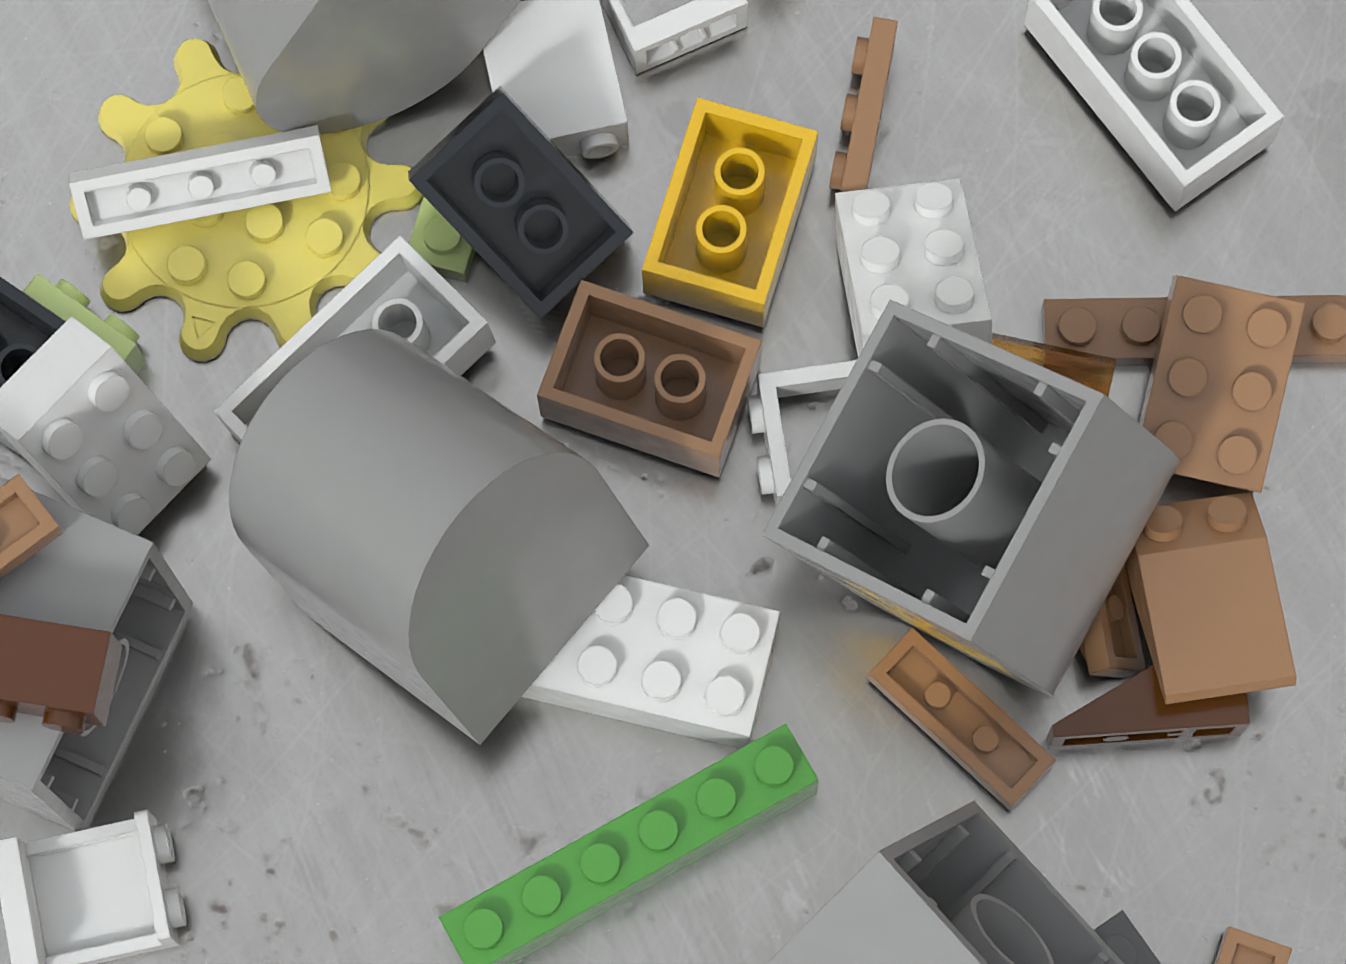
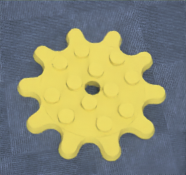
M196 38L183 42L175 52L173 61L179 78V87L171 99L159 105H145L127 95H113L103 102L98 111V123L101 130L123 148L125 154L124 162L282 132L270 127L260 118L241 74L227 70L222 64L215 47L206 40ZM387 118L345 131L320 134L330 178L331 192L122 232L121 234L126 244L125 254L120 262L103 276L100 283V295L104 303L112 310L125 312L137 308L144 301L153 297L165 296L173 299L180 305L183 311V323L178 339L180 348L188 358L194 361L205 362L218 356L225 346L231 329L239 322L249 319L260 320L267 324L274 332L276 341L281 348L317 314V304L326 291L334 287H346L382 253L372 244L370 238L371 227L374 221L380 215L389 211L411 209L423 198V195L408 179V171L412 168L411 166L381 164L374 160L368 152L367 142L369 135ZM71 194L69 201L70 212L79 223Z

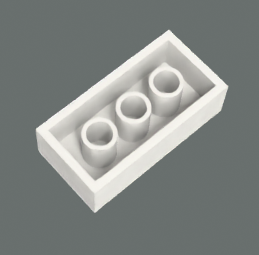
M1029 0L1024 20L1025 27L1174 212L1273 143L1284 115L1190 0Z
M399 236L214 410V413L227 430L241 443L251 420L265 398L297 363L327 342L355 331L381 329L396 333L460 376L489 350L496 341L488 322Z
M624 575L521 697L741 749L752 741L779 629L780 611Z

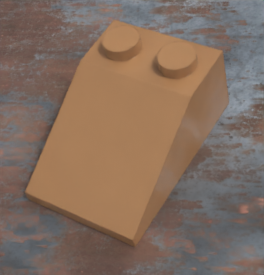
M1252 492L1156 505L1125 564L1129 584L1165 704L1296 685L1297 676L1268 539Z

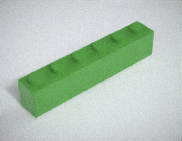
M785 723L438 918L464 964H514L817 794L819 779Z

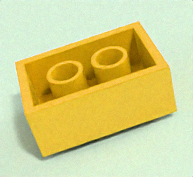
M697 97L642 267L643 293L764 327L816 160L818 131Z

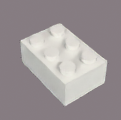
M960 178L835 193L836 245L858 357L890 299L992 344V317Z
M72 316L0 388V432L71 507L135 535H138L211 460L113 347Z

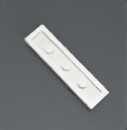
M318 125L69 173V186L83 240L331 192L330 178Z

